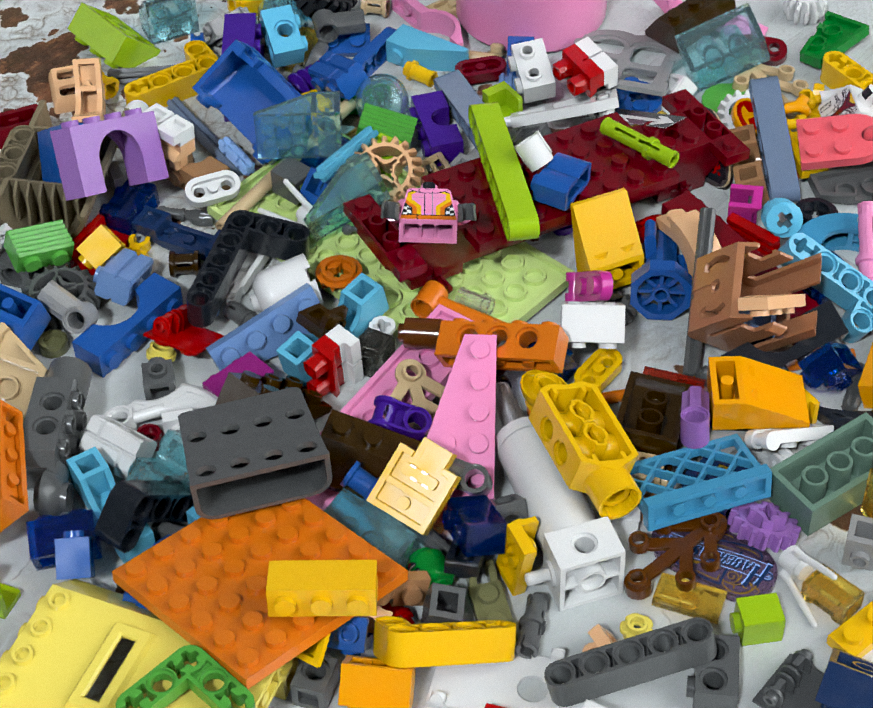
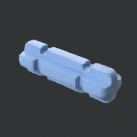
M225 136L223 139L218 140V149L243 175L249 176L256 171L255 162L230 137Z

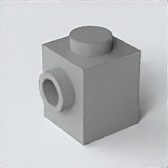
M852 514L841 564L852 566L856 569L873 571V518Z

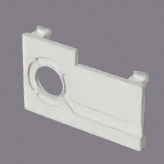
M552 648L550 657L537 655L535 658L532 656L531 659L522 658L515 651V659L510 662L436 666L426 704L442 708H485L486 703L505 708H560V706L553 703L549 691L541 701L528 702L519 696L517 688L521 682L527 679H538L546 684L544 678L546 667L554 661L565 658L566 650Z

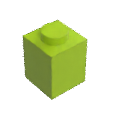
M777 593L736 598L734 612L730 613L729 620L733 634L738 633L741 646L782 641L786 620Z

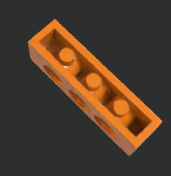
M454 318L453 321L441 320L434 355L444 367H453L464 334L497 335L496 370L530 371L536 369L549 373H563L569 338L561 325L545 321L541 324H529L521 320H514L511 323H499L492 319L474 322L464 318ZM506 340V342L502 346L498 347V345L502 341ZM536 342L533 347L527 348L529 344Z

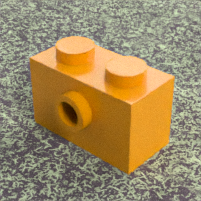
M346 655L341 663L338 705L347 706V708H411L414 699L416 667L396 668L384 664L378 658Z

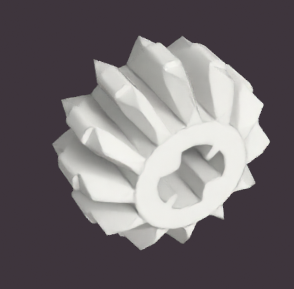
M785 0L783 3V14L786 15L787 20L794 21V24L802 23L806 26V24L810 23L815 25L817 21H822L825 16L827 0Z

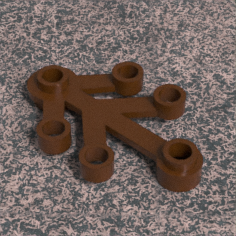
M716 512L654 530L659 535H668L671 532H690L685 537L648 538V535L642 531L631 533L628 541L629 548L633 553L643 554L646 551L666 552L643 570L633 569L628 572L624 578L626 595L633 600L647 598L652 592L651 581L677 560H679V571L675 575L676 587L683 592L692 591L696 587V574L693 571V548L704 541L705 550L700 554V566L706 572L717 571L721 566L720 554L717 551V541L721 540L727 532L728 523L726 517ZM637 541L643 542L641 544H635V542ZM708 559L715 560L714 562H706ZM684 578L691 579L688 582L681 581Z

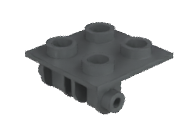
M802 649L801 651H795L794 654L790 653L753 698L752 702L761 708H821V703L815 701L824 673L812 666L813 655L809 650Z

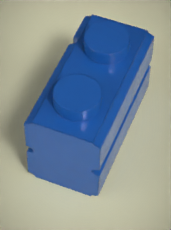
M329 51L319 58L320 62L316 61L308 68V73L312 78L310 81L312 86L320 93L326 91L333 98L339 96L350 100L358 93L357 89L361 90L369 82V77L359 62Z

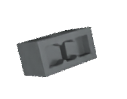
M714 634L717 646V654L714 658L716 660L693 667L694 676L687 677L686 697L693 698L692 708H737L740 637Z

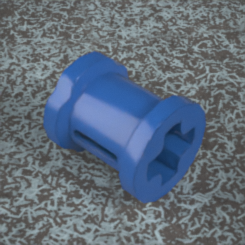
M356 461L340 485L350 487L363 496L365 503H368L366 499L380 477H374L361 467L359 461Z

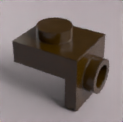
M318 303L299 311L296 322L320 339L338 324L345 328L348 307L340 305L328 310Z

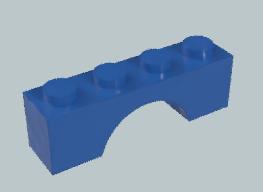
M154 272L134 289L138 306L137 311L129 319L118 324H92L72 341L75 357L86 362L92 369V372L104 378L149 339L144 337L143 333L153 329V323L157 317L163 316L167 312L178 309L183 305L180 286Z

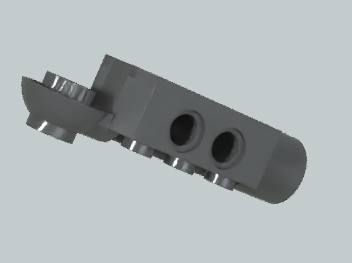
M70 356L54 359L50 364L47 377H36L23 423L27 490L34 491V509L36 512H39L42 523H49L58 518L62 512L71 511L73 486L72 483H68L71 478L66 460L80 453V433L85 431L87 426V415L83 411V407L86 403L93 373L86 362Z

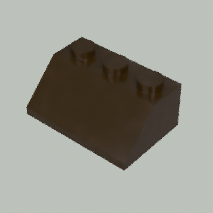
M686 0L657 18L645 30V35L680 53L737 16L735 0Z
M332 409L321 433L325 447L329 451L332 483L328 489L363 501V496L348 486L343 487L340 485L354 463L359 461L364 470L378 478L381 476L400 442L417 450L421 441Z

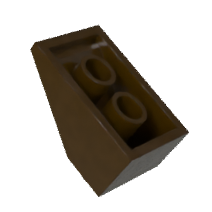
M630 372L617 419L637 451L661 455L677 450L680 438L682 392L687 391L692 385L638 372ZM665 465V470L671 471L673 465Z

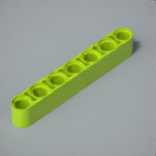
M499 103L469 105V125L507 241L539 238L540 225L538 214Z

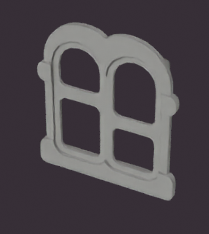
M596 30L574 40L575 44L589 37L594 43L600 42L624 47L620 54L605 52L618 65V85L612 87L615 89L665 96L668 91V83L666 81L673 67L681 64L682 57L679 53L646 35H634L620 30ZM636 49L666 54L660 66L629 61ZM623 72L655 78L652 83L647 84L623 80L620 77Z

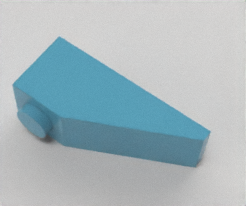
M402 24L386 39L387 61L404 67L407 61L416 60L419 62V65L429 70L452 72L455 71V65L458 62L469 59L468 48Z

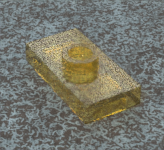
M662 572L652 598V606L693 618H705L710 623L718 625L728 591L696 582V587L692 591L683 592L676 587L675 576ZM682 579L681 581L688 582L690 580Z

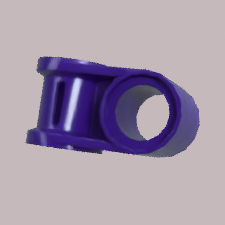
M379 395L375 397V410L372 419L367 422L422 442L423 438L427 436L432 423L431 415L427 410L398 401L390 396ZM408 423L418 424L421 430L412 429Z

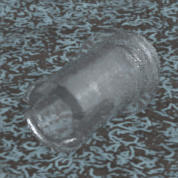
M460 287L457 291L463 294V297L456 295V302L487 315L493 312L495 299L491 298L489 293L480 294L465 287Z

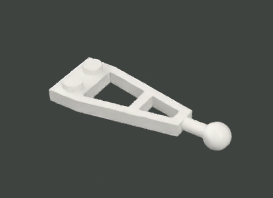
M610 88L596 91L591 98L587 94H582L511 113V116L504 117L507 127L517 128L597 112L599 115H608L614 113L615 108H619L617 89Z

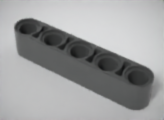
M690 618L554 661L546 667L544 672L550 697L556 705L568 707L585 702L586 699H595L712 661L717 654L713 626L705 618Z

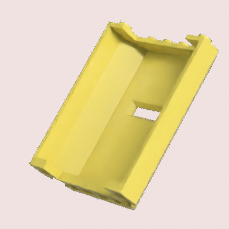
M78 579L52 584L46 595L38 600L35 612L29 621L20 627L17 639L11 648L6 650L0 658V708H116V701L123 692L179 648L191 644L148 609L140 608L135 603L123 601V594ZM125 638L134 641V645L99 702L87 698L88 692L121 639ZM293 658L248 689L254 696L256 708H268L274 696L286 700L291 690L290 684L299 666L298 658ZM186 661L184 662V666L187 664L195 666L197 665V662L190 663ZM212 679L205 684L204 688L208 691H217L223 687L224 682L220 679ZM160 680L153 685L152 689L156 692H165L172 686V682ZM189 688L166 708L211 707ZM230 694L228 698L231 701L232 708H245V704L242 706L235 704Z

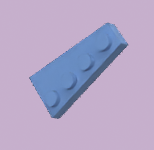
M306 283L206 347V350L219 371L249 351L262 361L278 356L276 350L295 332L299 331L304 334H310L307 329L296 322L299 311L318 304L320 301L312 287Z

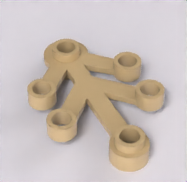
M746 55L737 60L736 68L739 75L734 77L732 88L735 91L744 92L748 89L749 79L767 77L766 75L778 76L782 91L790 92L795 96H799L801 90L808 89L809 87L806 81L800 79L793 81V83L788 82L794 76L795 69L792 66L781 65L779 68L762 64L753 55ZM782 94L783 104H784V103H788V102H793V101H794V100H788V99ZM794 112L786 114V117L788 119H793L796 115H800L801 113Z
M405 359L401 361L395 369V378L398 384L390 397L401 401L409 390L412 399L411 405L424 408L429 412L431 418H434L438 405L425 398L423 389L439 397L441 400L445 386L426 376L424 366L417 360ZM406 370L413 371L416 376L408 375ZM408 423V425H409L411 428H412L413 425L415 424V423Z

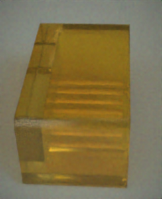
M815 570L803 581L801 594L806 602L815 604L841 626L861 608L864 592L839 574H837L838 578L836 580H832Z

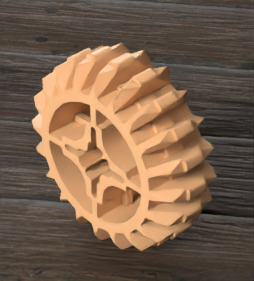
M383 135L382 142L377 143L376 139L372 138V146L368 147L362 143L363 153L354 151V157L357 161H349V167L352 171L348 172L347 176L349 180H352L349 186L351 190L356 191L354 194L356 198L370 194L381 207L382 201L397 202L405 198L407 189L421 186L420 177L425 174L424 168L420 167L423 164L421 157H416L417 150L414 147L409 149V143L406 140L399 144L398 137L396 136L393 137L391 142H388L387 137ZM383 156H394L387 160L381 158ZM370 163H372L374 171L369 175L370 179L364 183L365 171ZM408 165L407 177L401 185L398 181V176L403 172L402 169ZM380 168L388 174L391 173L392 180L389 176L381 174ZM382 188H389L392 190L389 192H378Z

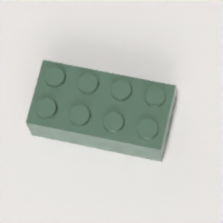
M867 412L770 468L772 471L771 497H768V499L773 504L779 506L782 512L791 513L789 518L797 519V526L801 527V530L807 536L873 497V418Z

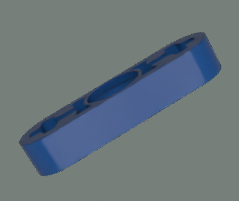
M386 27L352 59L361 64L368 77L387 61L386 39L397 29Z

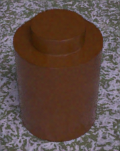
M406 317L404 323H399L398 341L403 342L404 348L435 350L441 320L443 319Z

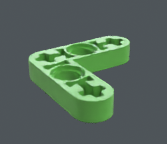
M186 645L179 648L123 692L116 701V708H128L129 706L134 708L139 706L140 708H166L190 688L211 708H232L231 701L228 698L230 694L232 701L238 706L245 704V708L256 707L253 694L209 654L196 645ZM186 661H188V662H190V663L197 662V665L192 666V665H190V664H187V665L184 666V662H186ZM212 679H220L224 682L223 687L217 691H208L204 688L205 684ZM160 680L172 682V686L165 692H156L152 689L153 685Z

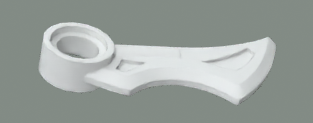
M181 383L173 392L164 397L154 400L135 399L127 405H118L109 409L104 415L117 421L127 418L122 424L135 430L137 423L162 417L161 413L188 408L196 410L216 404L218 397L203 388Z

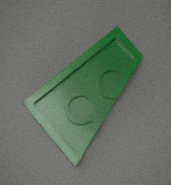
M827 11L823 23L820 22L816 27L817 32L815 35L810 36L801 49L800 61L814 68L821 69L825 53L829 51L844 53L869 35V25Z

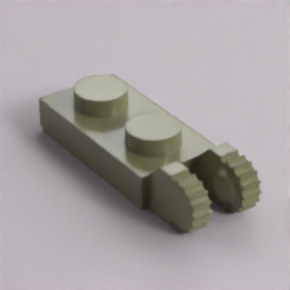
M492 559L484 561V573L488 583L477 584L476 577L466 578L468 597L475 620H506L514 622L501 580H498ZM516 631V641H518L517 631Z

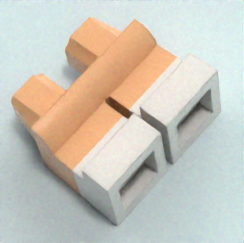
M156 103L142 113L154 111L164 157L169 160V167L177 171L188 164V155L196 151L194 124L177 114L174 115L172 111Z

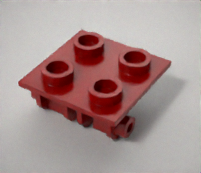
M183 304L178 309H173L165 315L157 317L154 320L153 329L143 333L144 337L154 340L156 344L173 347L180 350V353L186 356H196L205 351L206 347L224 337V335L209 329L192 326L187 320V304Z

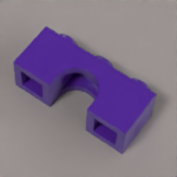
M443 91L411 96V107L407 109L409 116L418 118L414 131L417 141H422L423 157L426 158L437 152H442L450 164L459 153L464 154L463 138L457 124L449 125V106ZM439 159L434 161L437 167L442 166Z

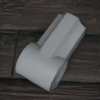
M53 280L49 281L37 296V300L41 301L45 309L60 319L64 328L72 334L83 333L98 321L99 312L92 303L79 300ZM77 312L81 313L84 317V323L78 320Z

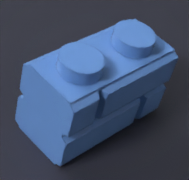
M124 247L116 255L112 256L104 267L98 266L93 277V282L96 283L95 295L107 300L111 298L112 302L122 306L127 305L135 297L134 289L151 275L154 263L153 258L143 254L138 256L137 252Z

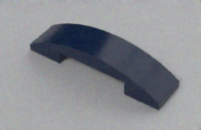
M147 205L131 222L132 227L145 237L149 236L150 240L159 246L175 251L177 254L193 253L194 250H199L200 258L205 261L221 231L219 229L215 235H211L172 222L170 213Z

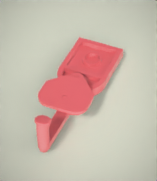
M846 114L796 120L801 171L862 165L873 161V117L864 114Z

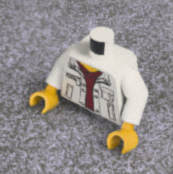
M850 84L836 89L820 91L818 95H814L810 89H803L799 92V95L804 94L809 97L807 105L811 110L816 107L817 103L821 102L818 106L821 117L846 114H864L873 117L872 84L864 90Z

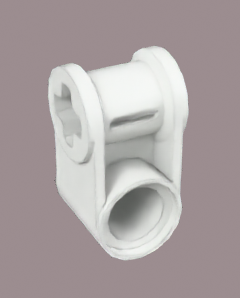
M536 131L533 135L514 146L531 172L538 170L553 159L552 150L539 131Z

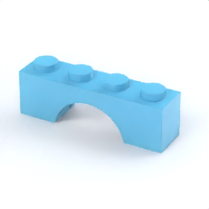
M364 273L359 274L341 291L338 306L345 305L348 307L345 329L357 338L369 328V322L374 317L382 316L389 309L383 286ZM297 331L276 352L284 372L302 380L305 387L307 385L306 382L312 379V377L304 370L303 362L313 355L311 345L319 338L311 333L304 334Z
M95 446L67 459L66 462L73 487L96 522H98L108 495L116 483L110 467ZM146 522L142 534L132 550L127 553H122L116 548L114 550L125 564L153 546L155 543L154 533Z

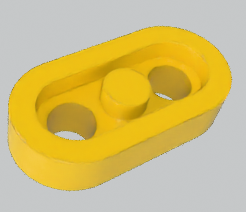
M600 348L596 350L575 371L574 383L585 381L597 385L600 392H602L622 370L623 358L621 353L616 349Z

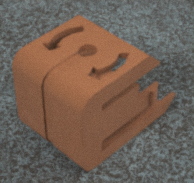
M736 242L697 258L695 262L688 336L727 352L746 342L752 343L773 335L774 338L754 344L753 346L768 352L816 336L817 310L790 319V314L777 315L776 322L773 321L755 328L744 324V322L753 320V317H750V314H739L738 298L749 295L792 294L820 284L822 269L821 253L757 277L754 274L791 261L793 256L775 249L771 254L761 257L750 252L760 248V243Z

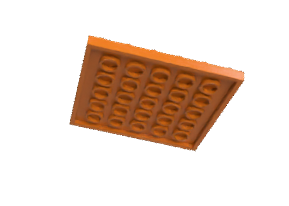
M302 498L219 519L200 517L113 570L112 576L113 581L191 645L202 648L249 689L355 617H268L266 585L269 561L377 560V601L408 581V570L312 502Z

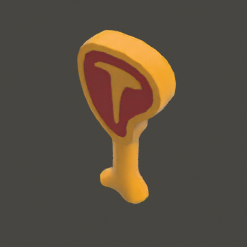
M800 94L795 101L784 103L785 114L799 112L809 116L811 112L807 105L809 97ZM741 98L736 101L731 109L732 122L735 128L754 124L757 136L751 99Z

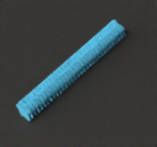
M371 126L365 127L316 167L317 171L313 173L314 178H319L322 182H326L346 166L349 161L355 158L354 151L360 153L363 151L361 148L362 143L367 146L371 145V139L379 135L378 131L372 130Z

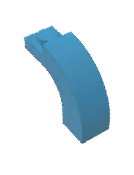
M832 213L822 215L803 224L797 232L808 235L831 252L835 250L859 252L858 214Z

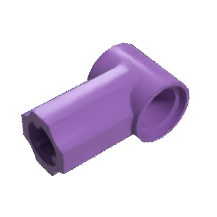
M690 386L687 391L682 392L680 440L685 447L691 449L703 448L710 440V393L703 390L701 386Z

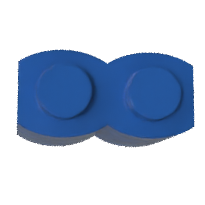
M560 152L556 153L553 159L545 164L544 169L539 174L536 173L533 176L530 189L533 191L532 200L566 211L570 208V204L575 201L577 195L586 188L590 180L591 162Z

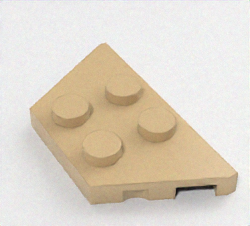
M1 322L0 400L22 411L24 423L36 377H47L48 370L11 329Z

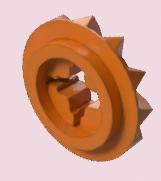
M333 255L323 259L317 265L315 270L316 281L320 282L322 289L330 287L332 292L337 289L343 290L362 273V266L353 257ZM343 269L344 274H341L340 277H335Z

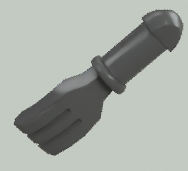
M165 206L157 208L170 213L171 219L181 220V222L188 220L197 226L209 227L214 224L215 220L206 210H186L185 208L178 209Z

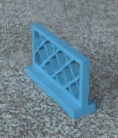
M737 433L711 440L703 448L691 449L686 447L636 461L630 473L631 475L636 473L648 475L644 481L633 478L642 492L641 501L637 506L643 514V524L648 532L771 497V469L767 464H759ZM732 446L737 450L736 455L720 452L722 449ZM701 456L708 458V460L704 464L692 461L691 458ZM715 460L730 464L728 469L712 466ZM668 464L678 467L675 472L660 469L661 466ZM737 466L748 468L738 472L734 471ZM685 469L700 472L697 478L682 474ZM707 474L717 477L710 480H704ZM657 477L668 480L669 483L665 487L654 484L652 481ZM676 483L687 485L682 488L673 489ZM646 491L657 494L647 498L643 497Z

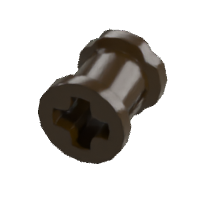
M199 250L186 254H176L175 251L169 252V272L171 277L186 273H194L197 276L201 269Z

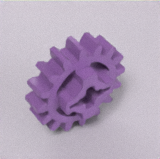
M754 501L733 507L727 519V523L730 525L729 531L738 533L736 537L738 540L745 539L748 541V546H754V548L761 551L770 548L774 553H778L779 548L784 551L788 547L796 545L801 527L797 526L798 520L789 518L791 513L779 511V506H774L773 503L762 501L761 504Z

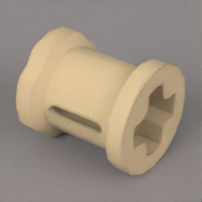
M361 0V9H363L364 15L373 13L380 14L384 18L388 17L391 0Z

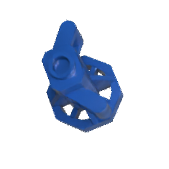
M649 219L645 222L644 227L646 263L631 274L630 304L646 319L673 320L690 307L692 276L688 273L684 256L677 254V244L661 230H657L656 222ZM652 300H654V301L658 302V304H654V303H650V302H651ZM662 302H670L669 304H662Z

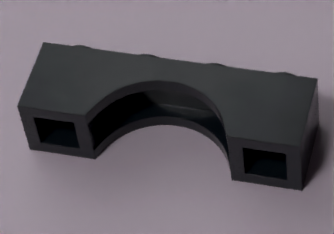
M829 300L802 314L818 311L816 336L799 341L791 348L782 352H765L746 342L721 356H742L789 371L788 367L797 362L800 366H803L817 358L815 353L823 349L830 352L844 344L842 339L845 338L849 331L832 301Z

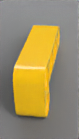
M193 40L184 45V62L125 85L126 105L133 100H141L149 107L156 103L167 107V101L169 99L172 100L174 97H178L183 101L198 95L192 87L217 61L218 57L203 41Z
M829 51L823 56L820 80L830 89L851 84L864 90L870 84L873 85V74L844 53Z
M381 616L374 620L373 654L384 664L391 667L413 668L510 662L515 659L516 623L511 621L483 620L411 624L406 619L395 616Z

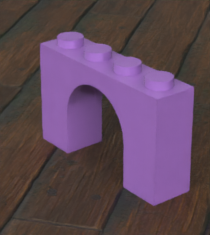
M141 108L124 111V117L121 116V112H114L103 115V121L100 120V116H93L82 119V125H79L78 120L60 123L62 129L50 131L66 201L107 192L99 157L100 146L105 136L110 137L118 145L122 153L129 186L169 178L154 111L142 113Z

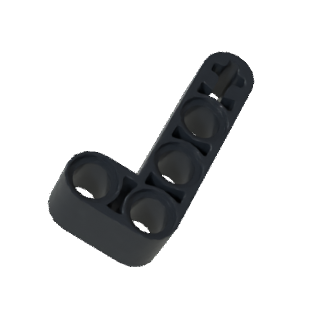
M119 481L110 491L95 527L96 537L120 552L127 553L137 544L146 522H188L186 511L194 506L190 486L182 481Z

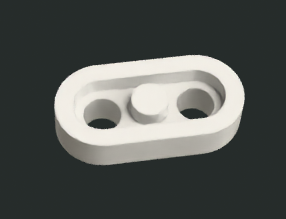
M222 170L193 178L185 187L186 201L193 207L202 208L234 199L240 192V178L235 172L230 170ZM224 185H228L231 188L229 190H224L221 187ZM202 193L204 194V196L198 198L195 196V194Z

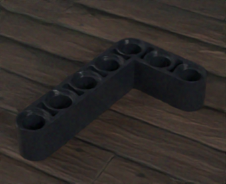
M246 210L232 212L228 216L187 293L188 322L192 326L199 328L207 327L213 323L249 252L282 260H288L303 253L307 259L309 257L310 244L309 229L300 223Z

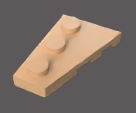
M805 294L749 295L738 298V311L750 310V317L795 313L794 307L806 306Z

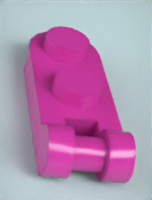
M609 271L566 272L568 293H565V301L602 302L608 301L611 298L613 278Z

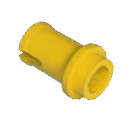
M416 60L407 61L403 67V75L406 76L407 80L411 81L413 79L428 87H432L434 85L433 79L438 77L436 71L419 65V62Z

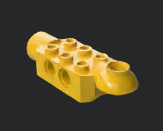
M536 369L523 374L520 388L525 398V404L531 410L528 419L568 488L587 493L601 517L608 516L609 520L623 517L634 510L641 501L642 492L630 473L639 453L597 385L585 381L567 384L555 373Z

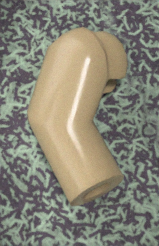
M492 43L489 52L469 50V59L486 56H499L503 58L505 54L503 53L504 45Z

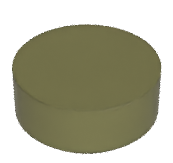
M61 330L44 332L38 339L41 355L53 359L66 354L69 350V341L66 333Z

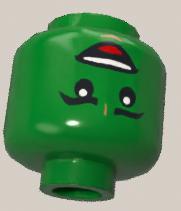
M424 547L416 550L410 555L405 567L408 571H427L431 578L429 588L432 583L451 586L455 579L453 574L444 573L446 556L441 550Z

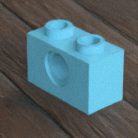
M291 4L261 10L260 23H262L263 37L273 67L278 68L304 62L305 51H308V44L305 35L301 36L300 19L298 14L293 13Z

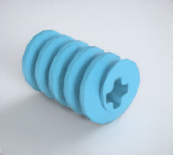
M774 198L767 201L763 206L761 220L773 235L786 238L791 237L801 229L803 214L800 208L789 199ZM781 212L785 214L784 217L786 219L783 223L779 221L780 219L777 216Z

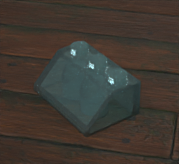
M748 3L675 36L686 75L696 85L698 93L771 60L766 40Z

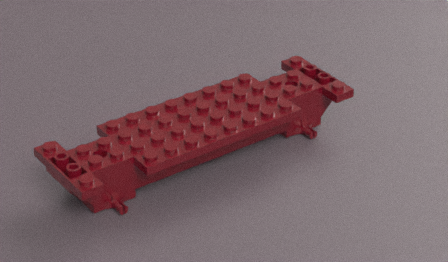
M686 89L663 96L662 106L670 113L669 115L686 117L667 128L646 126L653 121L631 127L617 112L543 136L551 148L553 156L560 152L591 162L590 180L582 193L577 195L574 202L621 188L627 190L630 204L651 196L657 203L669 198H675L687 191L691 192L704 186L705 177L719 161L726 167L749 159L750 149ZM606 117H610L649 138L655 137L659 139L660 144L678 151L680 156L677 164L670 169L654 159L647 160L642 157L640 152L623 145L607 135L601 134L600 125ZM516 151L527 186L533 198V191L530 189L532 178L536 173L539 174L544 169V166L531 172ZM480 157L421 177V185L424 182H433L437 185L438 189L450 190L453 200L458 201L460 204H476V221L471 220L464 225H457V244L399 242V223H392L386 218H380L381 207L370 194L343 203V212L357 228V234L384 268L391 271L399 282L404 281L410 290L422 287L427 281L433 280L441 283L447 289L448 294H450L453 287L446 279L463 272V263L527 241H507ZM533 200L539 218V236L572 225L571 208L564 211Z

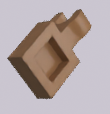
M408 571V581L378 600L377 606H384L390 603L391 607L423 606L431 582L428 572Z

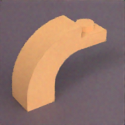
M100 57L72 59L76 105L75 114L71 119L78 120V123H83L82 119L100 116V120L103 121V115L106 114V101Z
M673 209L668 211L667 214L656 217L657 228L678 245L685 258L688 273L692 276L693 281L700 213L696 209L685 212L683 209ZM715 233L713 237L712 252L721 249V245Z

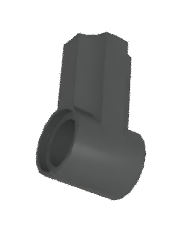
M321 9L312 16L316 37L323 43L333 42L338 36L364 33L366 31L363 9L333 13L328 9Z
M455 458L449 468V471L461 477L455 489L477 499L488 495L493 483L485 467ZM474 474H481L485 478L482 486L476 489L468 487L470 477Z

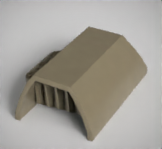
M40 100L29 125L14 127L10 131L0 152V224L7 223L12 229L63 219V224H65L70 237L74 239L86 225L98 194L66 201L62 183L43 181L37 132L51 128L53 125L46 100ZM108 136L104 137L99 152L104 179L118 148V145Z

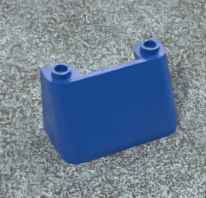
M235 39L192 87L199 94L196 99L207 109L211 106L218 109L253 144L254 153L252 155L263 165L266 163L273 165L325 120L257 50L238 39Z

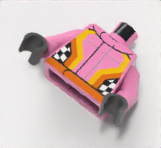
M424 182L420 188L407 189L405 198L397 202L382 201L380 218H386L392 223H399V242L457 244V225H464L471 220L476 221V204H460L458 201L453 200L450 190L438 189L437 185L433 182Z

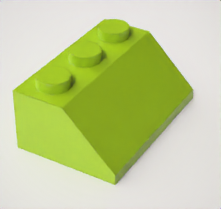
M81 2L67 28L76 35L74 39L77 42L90 46L89 51L100 58L104 57V63L114 69L118 67H136L159 55L161 51L117 16Z

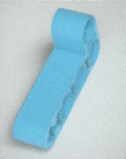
M804 233L793 234L778 249L793 256V260L781 265L784 267L821 253L820 284L812 287L846 310L841 319L849 333L843 340L848 343L858 342L873 330V281Z

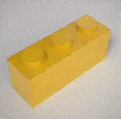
M377 560L269 561L266 585L268 617L377 616Z

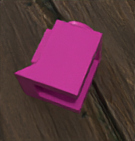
M731 184L728 216L733 212L756 224L757 211L762 207L764 186Z

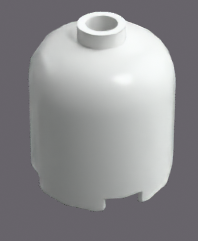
M303 253L264 269L256 275L253 281L254 294L249 296L255 312L264 311L306 283L312 287L320 303L324 304L316 279L312 281L310 279L307 269L311 267Z

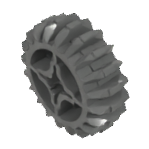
M68 264L61 268L54 266L50 270L44 268L43 273H34L33 279L26 280V286L21 288L23 294L37 300L41 290L49 281L53 280L79 300L88 301L97 310L100 309L101 298L95 295L94 292L96 283L93 282L94 275L89 274L88 269L81 270L79 265L70 268ZM47 311L52 319L43 332L51 329L64 330L67 333L62 321ZM77 312L78 320L84 323V317L81 313Z

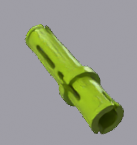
M606 117L600 125L601 134L607 135L623 145L640 152L642 157L647 160L654 159L670 169L679 160L680 154L678 151L660 144L659 139L655 137L649 138L610 117Z

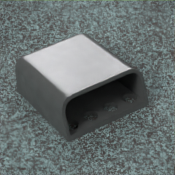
M298 387L181 413L178 416L193 504L196 513L202 518L219 519L311 497L322 493L332 483L329 451L325 447L304 396Z

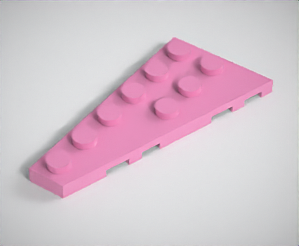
M464 334L427 438L456 454L457 459L471 464H480L485 467L492 478V489L488 495L479 499L472 498L467 493L455 489L434 526L461 527L465 525L469 527H489L484 501L494 498L497 335ZM481 474L472 475L468 480V487L476 489L482 486L485 479L484 476ZM397 521L395 522L396 526H401Z

